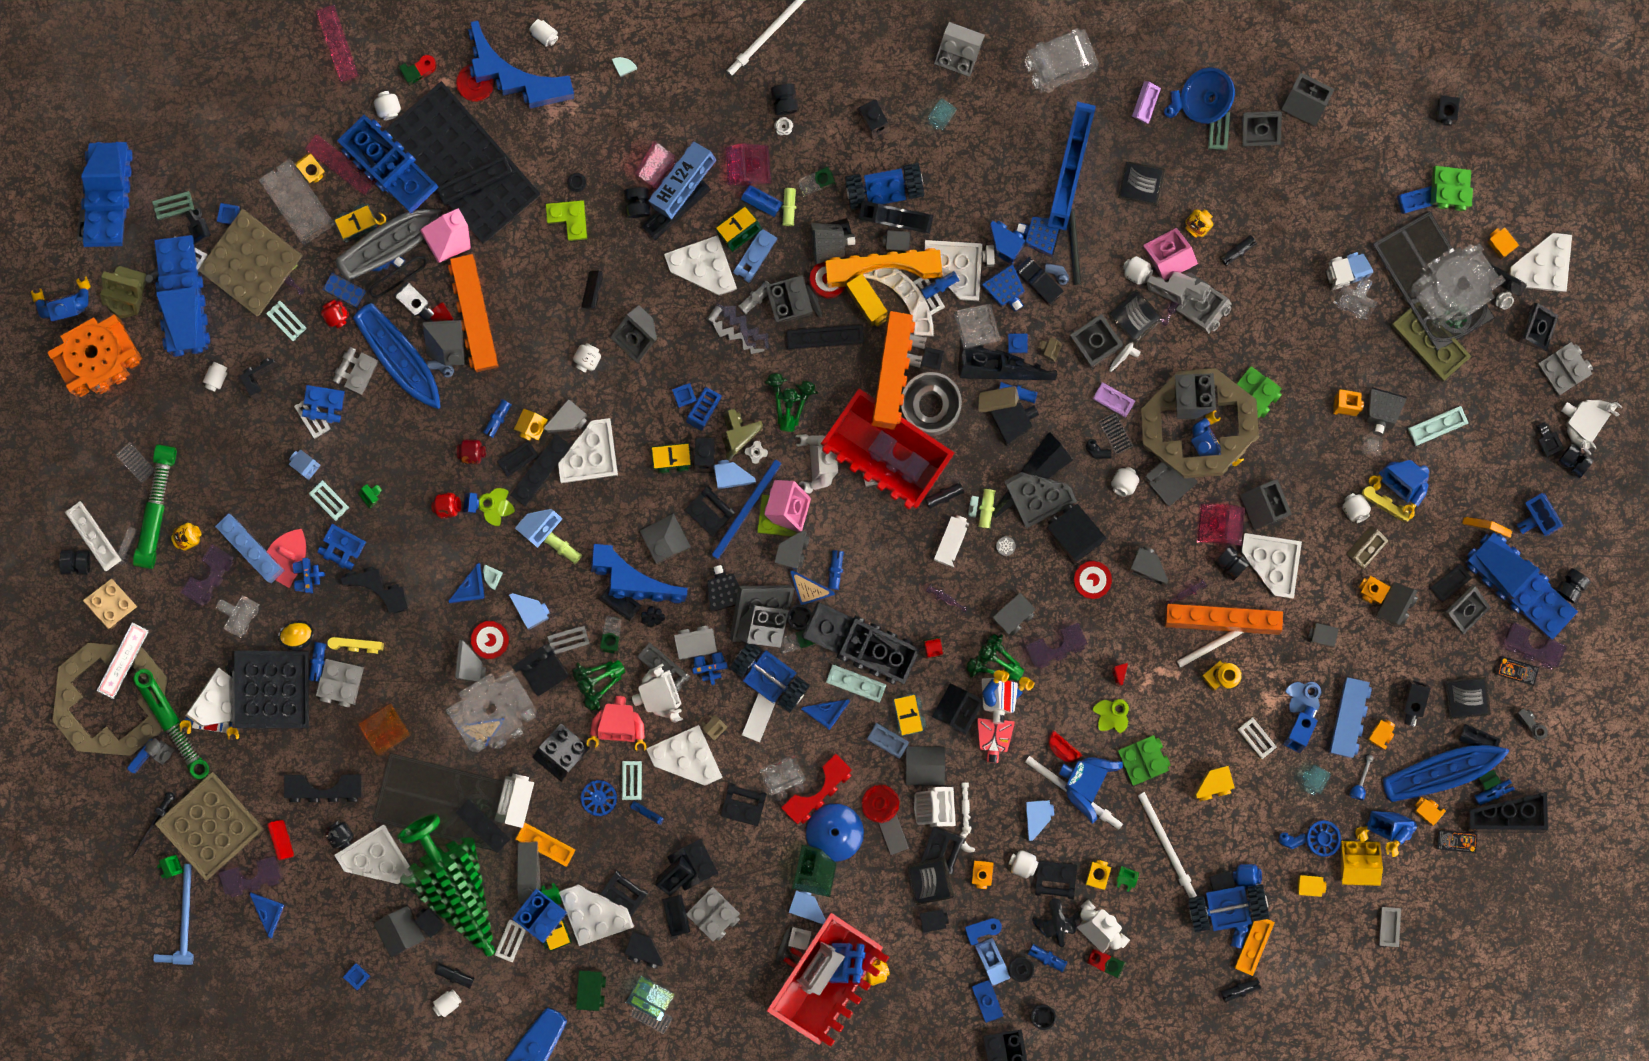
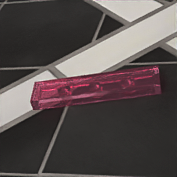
M332 5L317 10L316 12L340 82L359 77L335 6Z
M317 134L305 148L306 151L310 152L364 196L367 195L377 182L375 179L371 181L364 174V170H360L350 159Z

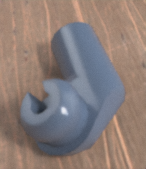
M1046 263L1045 272L1054 274L1060 285H1066L1069 281V275L1065 268L1060 265Z
M436 360L427 361L430 370L438 369L446 378L451 377L454 373L452 365L445 366Z

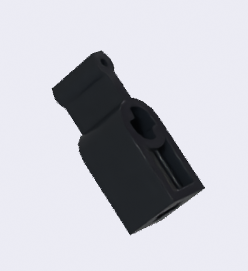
M1030 256L1016 268V271L1048 306H1051L1064 293L1063 289Z

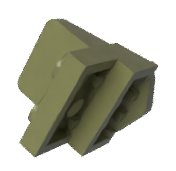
M118 266L114 273L104 271L101 276L103 289L100 297L102 305L107 306L108 310L119 319L138 315L143 300L142 294L147 282L145 280L146 274L122 266Z
M735 409L723 413L728 431L721 435L727 451L726 458L728 461L763 427L762 421L741 427L742 419L740 413L736 412Z

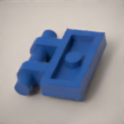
M306 385L303 405L311 406V409H303L302 417H307L309 420L314 421L315 419L326 420V423H340L341 415L334 414V410L342 411L345 391ZM317 407L328 409V412H318Z
M332 524L323 540L329 544L328 548L325 549L320 546L317 553L322 555L327 561L332 560L339 564V567L347 568L351 571L355 564L348 561L350 556L358 559L367 542ZM335 548L345 552L343 557L333 553Z
M832 943L835 952L844 955L845 958L829 982L848 983L849 975H852V982L859 984L864 971L862 963L866 954L864 952L865 945L857 944L856 951H852L853 945L850 943ZM851 958L855 959L854 968H850Z

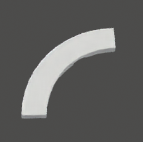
M883 268L863 274L866 279L881 282L899 294L906 303L910 314L913 315L912 320L915 322L914 335L934 336L929 306L923 294L911 279L896 268Z

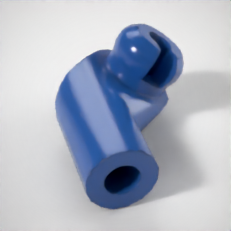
M1180 91L1170 92L1172 102L1164 109V114L1169 118L1175 117L1182 109Z
M1283 832L1279 835V842L1282 846L1295 849L1306 843V836L1303 833L1297 837H1292L1288 833Z

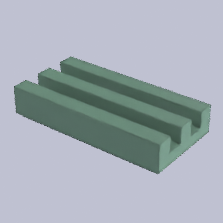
M1230 112L1224 115L1223 145H1220L1222 118L1217 121L1216 145H1213L1214 122L1210 123L1208 149L1227 151Z
M189 191L152 201L157 220L180 215L190 209L192 211L195 210ZM186 197H187V200H183V201H180V202H176V203H172V204L165 205V206H162V207H158V205H160V204L168 203V202H171V201H175V200H179V199H182V198H186ZM189 204L190 206L172 212L160 214V211L168 210L182 205Z

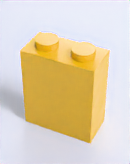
M860 274L848 282L846 290L870 326L876 325L878 327L886 322L888 311L864 275Z

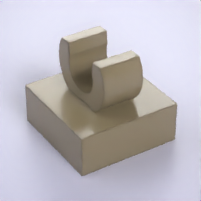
M1050 338L1049 343L1041 341L1038 348L1044 351V356L1047 359L1056 362L1063 344L1057 339Z
M710 714L711 720L707 724L705 722L701 724L703 726L702 729L715 741L726 730L727 726L716 715Z

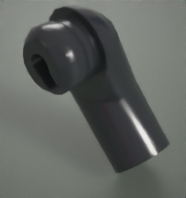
M1094 439L1087 441L1086 450L1093 458L1111 459V449H1101Z

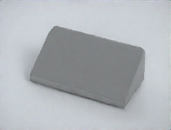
M897 814L890 821L879 823L890 855L909 849Z

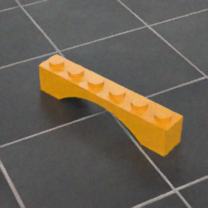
M928 248L922 252L908 250L906 253L901 254L889 252L887 255L880 256L879 254H869L867 257L854 255L848 257V259L833 257L826 261L828 288L846 287L848 282L860 274L883 268L906 270L922 279L942 278L940 250L935 248Z

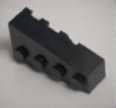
M1547 792L1472 809L1467 813V833H1545L1548 830Z

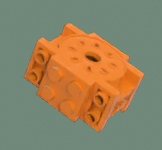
M115 314L102 322H99L94 317L61 335L60 337L64 343L47 352L65 381L68 391L75 396L79 395V397L90 392L89 389L96 394H103L110 390L109 386L115 383L117 385L127 380L126 377L130 375L126 368L136 367L140 364L139 361L143 359L125 330L121 319ZM98 350L97 355L91 358L92 352Z

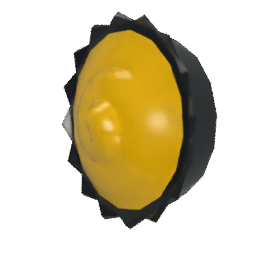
M292 621L280 629V633L277 634L279 637L278 641L280 645L289 650H302L310 644L314 635V629L306 621Z

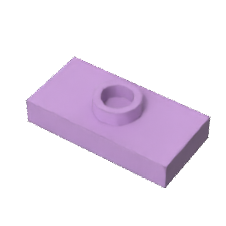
M1144 81L1132 117L1142 123L1149 124L1161 88L1149 81Z
M1103 382L1093 397L1094 401L1124 418L1127 417L1135 403L1133 399Z

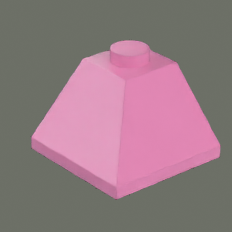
M459 208L442 215L420 230L438 263L471 248L468 224Z

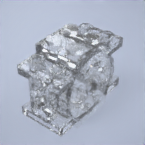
M1079 28L1046 43H1037L1034 49L1027 51L1026 61H1024L1027 71L1032 72L1033 78L1031 81L1035 90L1038 89L1040 93L1046 92V94L1053 92L1054 88L1070 84L1074 80L1081 79L1082 81L1089 78L1091 73L1097 71L1099 65L1085 29L1079 30Z
M1480 243L1476 246L1471 244L1463 249V251L1460 247L1456 250L1453 248L1449 249L1442 256L1428 263L1423 268L1424 272L1420 275L1421 278L1412 284L1414 288L1409 293L1413 298L1417 297L1433 320L1431 325L1434 329H1437L1449 320L1455 326L1494 299L1492 291L1506 281L1502 275H1497L1481 252L1484 249Z
M513 670L497 679L492 673L459 692L458 694L462 700L446 709L447 714L452 719L468 749L477 753L487 747L486 743L491 748L500 749L507 744L506 741L508 739L520 737L524 734L523 730L526 729L522 722L526 721L528 723L536 718L535 714L538 713ZM495 704L496 711L488 715L486 713L487 707Z

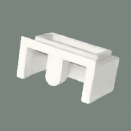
M1342 257L1331 259L1326 271L1329 283L1333 284L1331 291L1349 286L1350 281H1353L1354 278L1348 258L1342 259Z

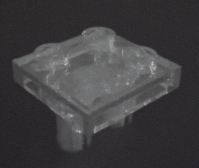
M1366 277L1361 279L1355 291L1343 285L1333 302L1337 304L1338 308L1349 310L1357 318L1366 320L1378 304V302L1366 297L1372 281Z
M991 304L954 312L964 349L1001 340Z
M243 595L236 606L221 599L216 609L230 616L223 629L241 638L248 631V624L251 619L257 615L260 604Z
M795 755L786 757L782 761L768 765L760 770L770 796L775 795L777 801L782 800L780 794H782L783 799L787 798L785 791L787 788L792 787L794 793H799L797 786L800 787L801 792L805 789L803 781H806Z

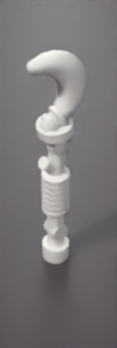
M961 783V788H963L962 814H964V827H962L960 835L966 837L972 830L968 822L971 818L968 815L970 813L967 791L969 783ZM966 841L961 846V849L965 852L971 853L975 851V848L968 846Z

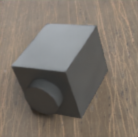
M888 230L887 235H883V247H886V252L906 253L909 250L910 232Z
M1315 623L1314 627L1309 629L1308 638H1311L1310 643L1334 648L1339 628Z

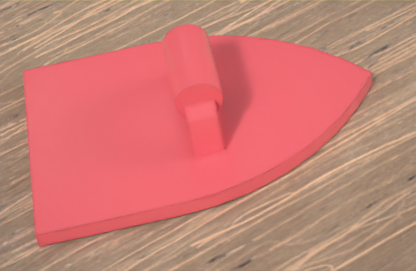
M302 529L283 534L267 550L285 570L276 581L288 588L291 587L298 573L294 574L293 563L302 561V558L306 557V540Z

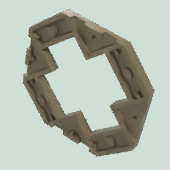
M1216 368L1178 371L1141 409L1143 446L1158 456V459L1167 466L1177 471L1184 479L1222 476L1228 470V467L1246 452L1250 444L1259 438L1257 400ZM1214 373L1218 406L1236 404L1238 406L1239 436L1220 437L1221 455L1183 458L1182 441L1163 442L1161 411L1176 410L1175 375Z
M87 643L58 667L53 723L76 751L133 756L145 746L149 739L155 738L162 732L160 724L143 697L137 703L149 717L120 741L109 727H105L92 738L69 710L84 698L72 682L100 659L108 666L119 645ZM141 647L132 666L136 671L141 669L149 670L165 695L168 677L145 649ZM140 674L143 680L148 683L147 675ZM150 690V693L155 699L156 703L159 704L153 692Z

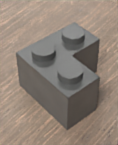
M1019 593L992 618V621L1006 636L1010 634L1014 636L1022 628L1020 624L1023 621L1028 623L1035 616L1033 612L1036 609Z

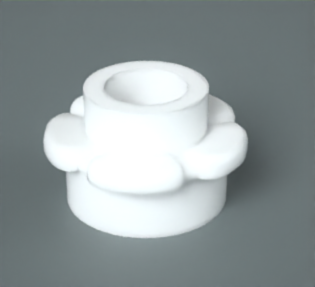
M781 117L775 122L774 128L779 135H789L792 132L793 123L786 117Z
M1508 291L1498 294L1496 306L1504 310L1510 308L1514 302L1512 294Z

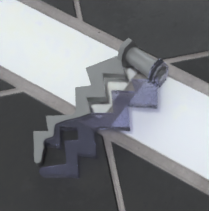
M716 303L715 308L709 317L706 318L707 321L713 324L719 337L728 334L729 341L742 339L743 351L750 349V354L764 352V349H755L756 342L748 344L749 336H753L754 341L764 339L766 349L769 348L768 333L759 335V327L748 330L746 316L736 317V306L723 307ZM722 310L724 311V318L730 316V325L740 323V333L734 334L733 327L722 330V321L715 322Z

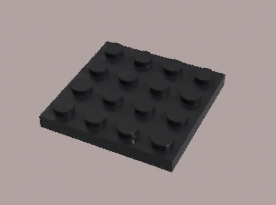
M232 651V728H309L308 651Z

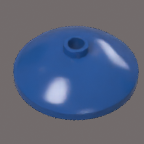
M1209 67L1198 70L1189 77L1182 89L1181 103L1185 114L1197 123L1208 124L1218 121L1229 111L1233 104L1235 96L1234 84L1228 74L1218 68Z
M828 804L819 808L812 814L806 827V838L811 850L820 858L832 862L843 861L853 856L860 848L864 837L861 819L854 810L842 804ZM832 829H837L839 834L833 836L831 834Z

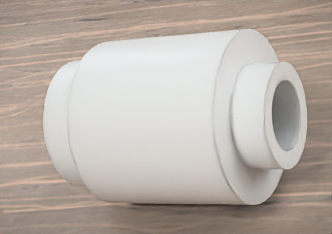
M537 19L529 29L532 36L546 47L554 45L558 39V32L544 20Z
M213 362L212 366H209L203 383L206 384L205 388L214 392L216 389L220 390L227 375V367Z
M452 989L450 992L446 991L433 1001L435 1006L432 1008L438 1016L446 1017L459 1007V1003L462 1000Z

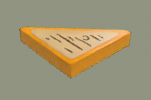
M1464 517L1462 524L1495 534L1499 533L1502 536L1511 538L1512 531L1495 522Z

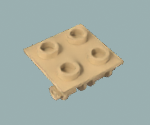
M110 579L83 600L107 629H113L118 621L137 608L113 579Z

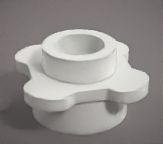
M755 441L750 448L745 449V454L750 456L752 463L757 464L760 459L768 455V451L762 448L760 441Z

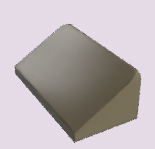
M1013 386L981 392L979 395V412L1015 407L1019 400L1017 388Z
M1370 526L1347 552V556L1362 569H1365L1388 543V539L1378 529Z

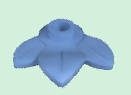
M1295 682L1286 688L1285 692L1292 696L1289 704L1290 712H1301L1305 710L1306 706H1311L1318 711L1320 707L1318 698L1321 695V688L1317 683L1308 682L1303 684ZM1310 688L1314 689V693L1312 695L1308 694V690Z

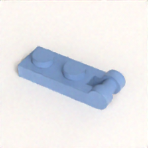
M762 229L733 273L744 277V280L750 283L778 238ZM746 264L751 267L749 272L743 269Z

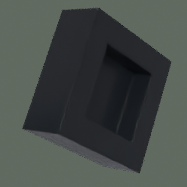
M926 347L921 366L940 371L944 351Z

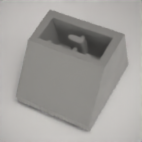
M949 22L934 64L970 77L985 35Z
M708 626L697 627V631L690 632L689 629L680 630L678 635H674L679 660L717 653L714 631L712 628L709 629Z

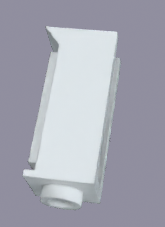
M958 515L955 518L951 516L934 561L954 568L952 561L955 560L967 531L965 526H969L966 518Z

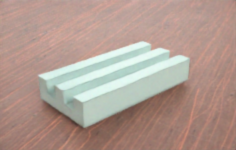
M281 301L266 313L292 341L307 329ZM282 307L301 329L297 330L278 309ZM276 312L295 334L292 335L272 314Z
M323 480L309 493L335 521L349 509L343 500ZM322 486L343 506L342 509L320 489ZM316 492L338 512L336 515L315 495Z
M622 761V800H642V761ZM626 765H630V796H626ZM634 765H638L637 796H634Z

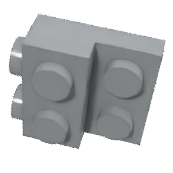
M1211 287L1209 288L1211 289L1210 294L1203 304L1189 300L1186 297L1183 304L1176 308L1178 313L1208 334L1211 330L1216 331L1220 325L1219 320L1221 317L1227 316L1231 311L1230 300Z
M1572 342L1537 364L1558 396L1593 374L1591 372L1593 370L1592 365L1588 360H1583L1580 355L1582 350L1577 344L1573 345Z
M326 659L316 696L320 697L322 702L331 703V700L339 701L338 705L349 708L350 704L355 705L364 667Z
M714 887L686 914L712 941L715 939L720 941L726 935L724 930L729 925L733 927L740 920L738 918L740 913Z

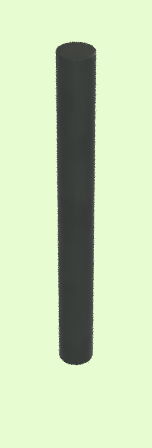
M1071 209L1068 225L1074 285H1081L1075 209Z

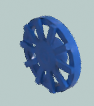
M595 780L584 787L581 793V803L589 814L604 816L615 808L617 793L610 783L603 780ZM596 783H601L600 790H597ZM604 784L610 787L605 792H603ZM591 785H593L594 793L588 789ZM612 790L614 796H606ZM585 792H588L592 796L584 797ZM607 799H614L613 804L608 803ZM584 800H591L592 802L586 806ZM594 804L595 808L592 812L588 808ZM604 804L610 807L606 812L603 807ZM598 806L601 807L602 813H596Z
M1325 820L1313 823L1306 834L1307 847L1314 855L1320 857L1333 855L1341 844L1339 829L1332 822ZM1322 824H1327L1325 831H1323ZM1319 825L1320 832H1318L1314 827ZM1330 826L1334 829L1331 833L1328 832ZM1312 830L1317 834L1316 836L1311 835ZM1336 834L1337 840L1332 839V835ZM1310 838L1315 839L1316 841L1311 843ZM1331 842L1336 843L1335 848L1330 845ZM1318 844V846H1317V848H1316V850H1315V849L1313 848V845ZM1321 846L1323 849V854L1319 853V849ZM1326 846L1331 850V852L1326 853Z

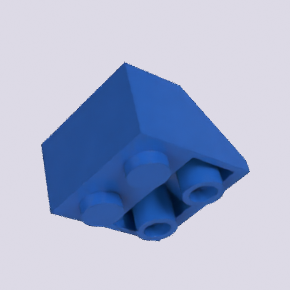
M992 221L989 231L995 255L1005 262L1013 264L1024 247V236L1017 231L1012 233L1000 221Z
M536 888L512 919L539 941L545 943L568 912Z

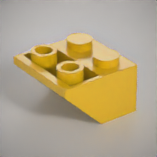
M1229 766L1206 772L1193 795L1194 799L1199 798L1201 802L1212 799V794L1217 793L1218 797L1230 794V790L1235 787Z
M1341 841L1342 885L1381 886L1383 865L1380 842Z

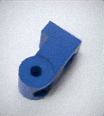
M992 918L964 927L970 946L978 944L977 938L988 934H999L1002 929L1000 921Z

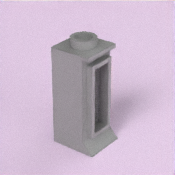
M821 942V948L801 978L797 979L802 985L801 989L810 995L812 992L820 995L845 956L835 952L833 946Z

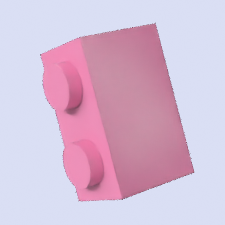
M1177 228L1143 245L1156 271L1165 281L1170 279L1174 272L1181 273L1198 264L1192 247Z
M774 480L764 515L774 524L801 532L811 498L795 481Z

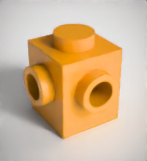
M1369 576L1367 579L1363 578L1358 588L1361 589L1359 594L1362 595L1364 601L1380 605L1390 586Z

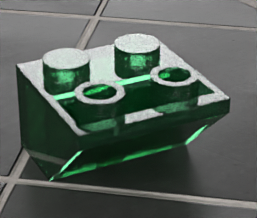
M802 845L792 889L830 897L837 864L821 849Z

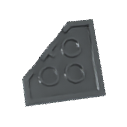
M1022 472L1004 481L1026 528L1077 502L1071 487L1067 483Z
M791 585L739 586L730 640L732 642H744L737 638L741 618L753 605L788 609L792 603L794 588Z

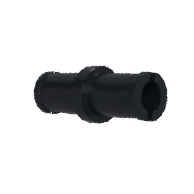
M1249 235L1239 244H1234L1231 250L1219 258L1227 267L1239 257H1244V253L1256 246L1257 242L1253 236Z
M960 482L946 489L941 488L939 492L925 497L926 504L931 509L943 502L948 503L950 499L964 494V489Z
M441 963L438 964L434 973L450 980L451 983H458L468 989L471 988L475 979L459 972L457 968L454 970Z
M1256 977L1242 984L1241 982L1236 983V986L1221 991L1222 998L1226 1003L1240 996L1242 998L1246 997V994L1261 989L1260 982Z

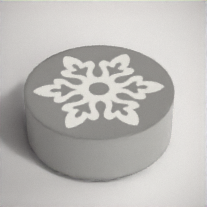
M1002 537L996 544V549L1002 556H1010L1016 548L1014 540L1010 537Z

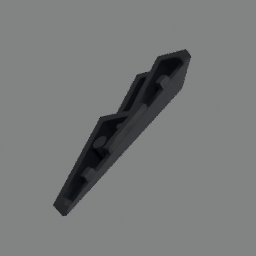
M962 337L958 361L960 378L1056 380L1057 370L1047 371L1042 369L1040 364L1036 363L1033 366L1025 363L1023 358L998 349L991 351L984 348V344L979 343L975 345L967 342V338Z
M1049 432L1021 472L1049 479L1070 464L1073 459L1063 445ZM1009 491L1005 493L994 512H992L994 518H997L1014 505Z

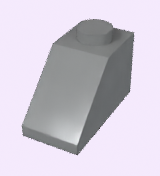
M568 399L544 429L548 433L575 431L577 428L581 429L585 425L587 415Z

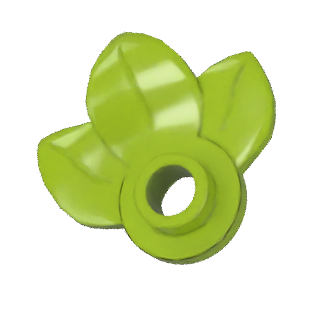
M496 488L490 494L486 493L478 498V508L484 512L485 520L491 525L500 526L501 516H509L515 512L513 505L506 500L509 493L506 489ZM490 500V506L485 507L484 501Z
M1117 699L1113 702L1103 700L1094 706L1093 711L1101 715L1098 722L1100 731H1108L1115 728L1121 734L1127 728L1128 719L1126 715L1128 714L1129 706L1124 700ZM1117 705L1122 706V712L1118 713L1115 710Z

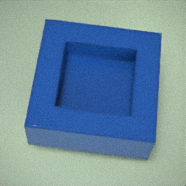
M220 203L217 222L231 225L239 214L240 207Z
M1008 334V353L1027 354L1028 334Z
M690 383L672 389L679 408L697 402Z
M466 493L464 496L463 513H476L479 507L477 493Z
M355 963L343 978L356 990H359L371 975L358 963Z

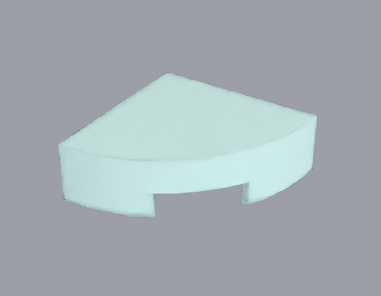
M618 57L612 59L620 77L637 70L636 65L627 58Z
M971 497L969 517L976 518L979 497Z
M485 565L483 570L485 581L492 589L496 590L503 572Z

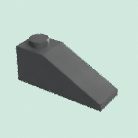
M538 841L518 843L517 888L519 904H524L536 888L541 891Z

